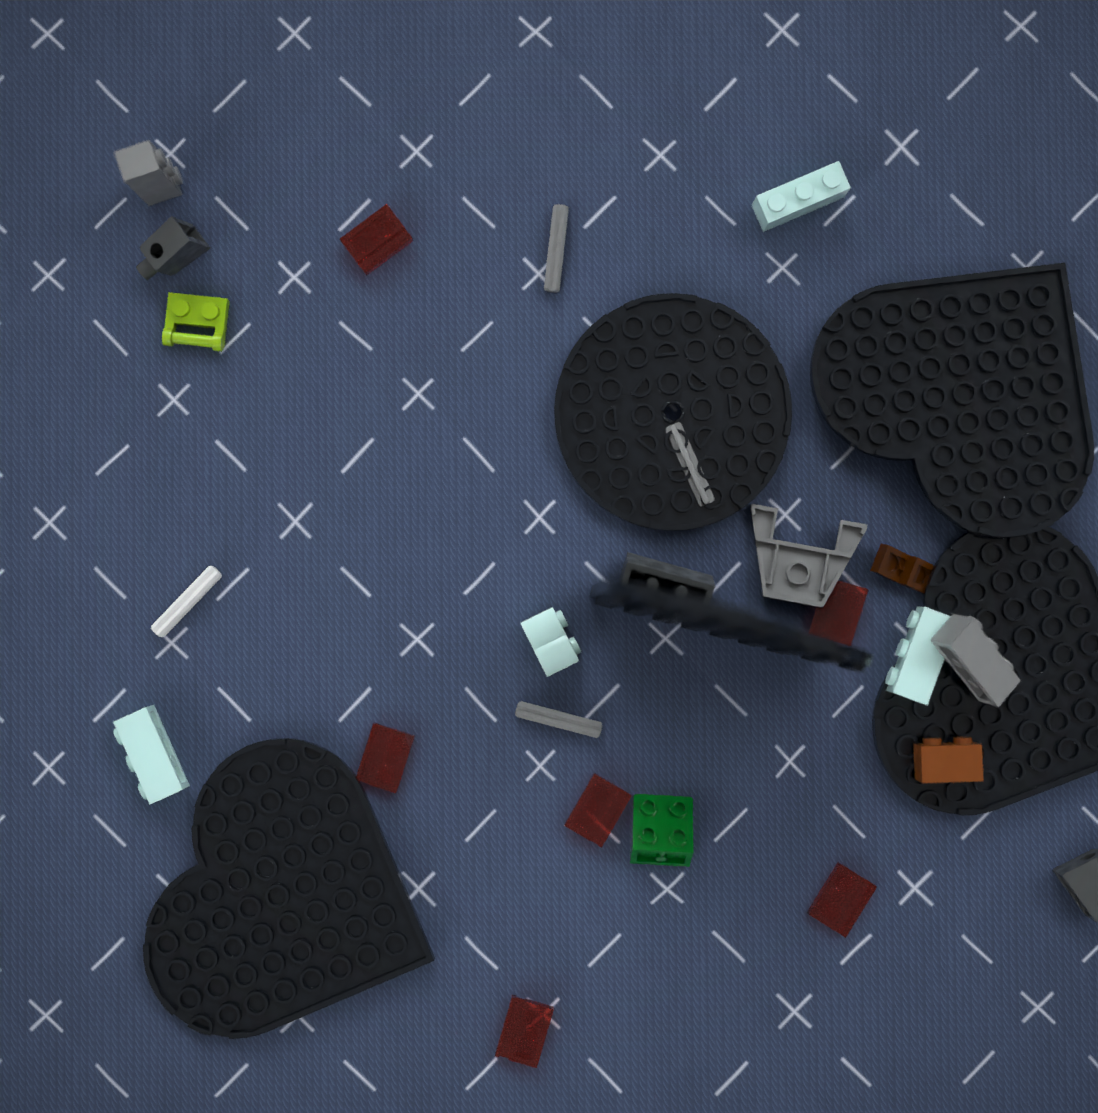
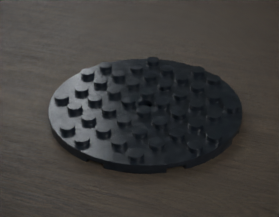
M669 293L645 296L629 301L607 315L602 316L589 327L571 350L564 363L555 395L554 417L557 441L564 461L576 482L592 500L612 515L637 526L654 530L679 531L701 528L721 521L744 508L757 497L776 473L783 459L791 431L792 400L789 383L782 363L779 362L772 350L770 342L758 328L735 310L719 302L715 303L690 294ZM670 404L677 405L681 410L680 418L675 421L669 420L664 414L665 407ZM678 422L682 424L685 432L677 430L685 437V447L688 445V439L699 461L697 466L698 472L703 478L707 479L709 484L704 490L706 492V490L711 488L715 497V501L705 505L701 498L704 506L700 507L687 481L691 473L688 467H681L675 453H680L681 451L680 449L674 450L668 438L672 431H669L667 434L665 432V428L671 424ZM683 470H688L687 476H685Z

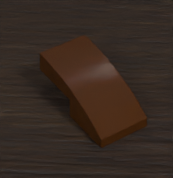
M881 543L870 571L924 594L934 565L918 557L910 556L890 545Z

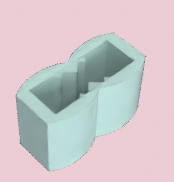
M553 607L521 622L522 628L547 677L579 662L577 654L581 653V650L574 637L568 639L563 629L568 624L561 610L555 612Z

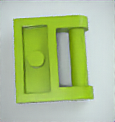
M168 292L165 327L162 332L163 346L182 344L211 347L213 351L223 352L230 301L227 298ZM177 325L214 328L215 332L213 336L180 333L176 332Z

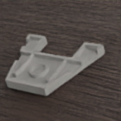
M752 504L751 514L763 597L823 608L865 534L868 525L840 520L835 550L773 539L778 508Z

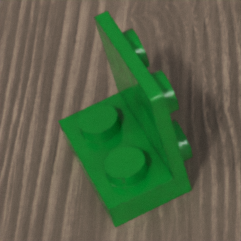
M635 794L633 797V840L630 851V863L690 867L693 856V798Z

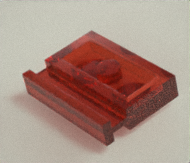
M387 204L340 238L341 243L366 276L414 241Z
M838 581L824 607L816 608L809 634L852 646L869 590Z
M374 722L356 775L358 781L397 793L415 735Z
M593 773L564 826L602 848L632 794L624 791L600 775Z
M838 862L807 913L846 938L877 886Z
M512 995L495 1056H502L510 1061L537 1068L554 1007Z

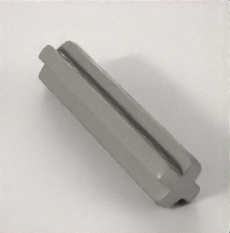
M561 204L553 206L544 290L552 293L559 292L569 211L568 206Z
M680 422L671 424L665 428V432L667 434L669 431H672L668 438L673 449H680L681 451L680 453H675L681 467H688L691 473L687 481L700 507L704 506L701 498L705 505L715 501V497L711 488L706 490V492L704 490L709 484L707 479L703 478L698 472L697 466L699 461L688 439V445L685 447V437L677 430L685 432ZM683 470L685 476H687L688 470Z
M523 701L518 702L515 716L518 718L595 738L600 736L602 730V723L599 721Z

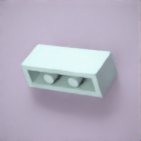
M837 161L757 195L752 203V207L764 232L844 198L851 187L840 162Z
M917 606L916 611H911L906 623V627L909 628L906 638L900 640L896 649V655L899 656L896 665L889 669L885 683L888 684L886 691L928 705L945 659L931 642V639L951 616L927 607Z
M154 705L140 709L113 722L115 725L113 730L117 742L124 746L127 753L126 763L129 769L136 773L140 782L138 783V790L142 798L147 799L149 804L190 786Z

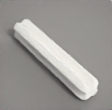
M208 566L151 625L152 631L159 637H165L219 581L222 574L214 566Z

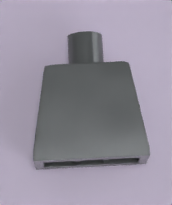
M171 216L140 245V250L146 258L136 266V269L146 280H149L158 272L173 276L208 251L210 246L193 224Z
M1092 849L1055 867L1052 871L1084 915L1098 922V849Z

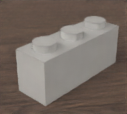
M150 140L114 152L124 182L149 206L182 195L179 185L183 184L179 169L177 166L174 167L170 158L165 157L161 148L157 149Z
M953 614L934 635L931 642L978 701L999 707L1021 680L1013 671V664L1003 658L998 651V645L986 636L982 630V624L976 618Z

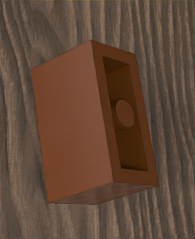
M953 737V742L942 743L941 738H923V743L913 744L915 780L921 783L984 781L982 744L972 742V737Z

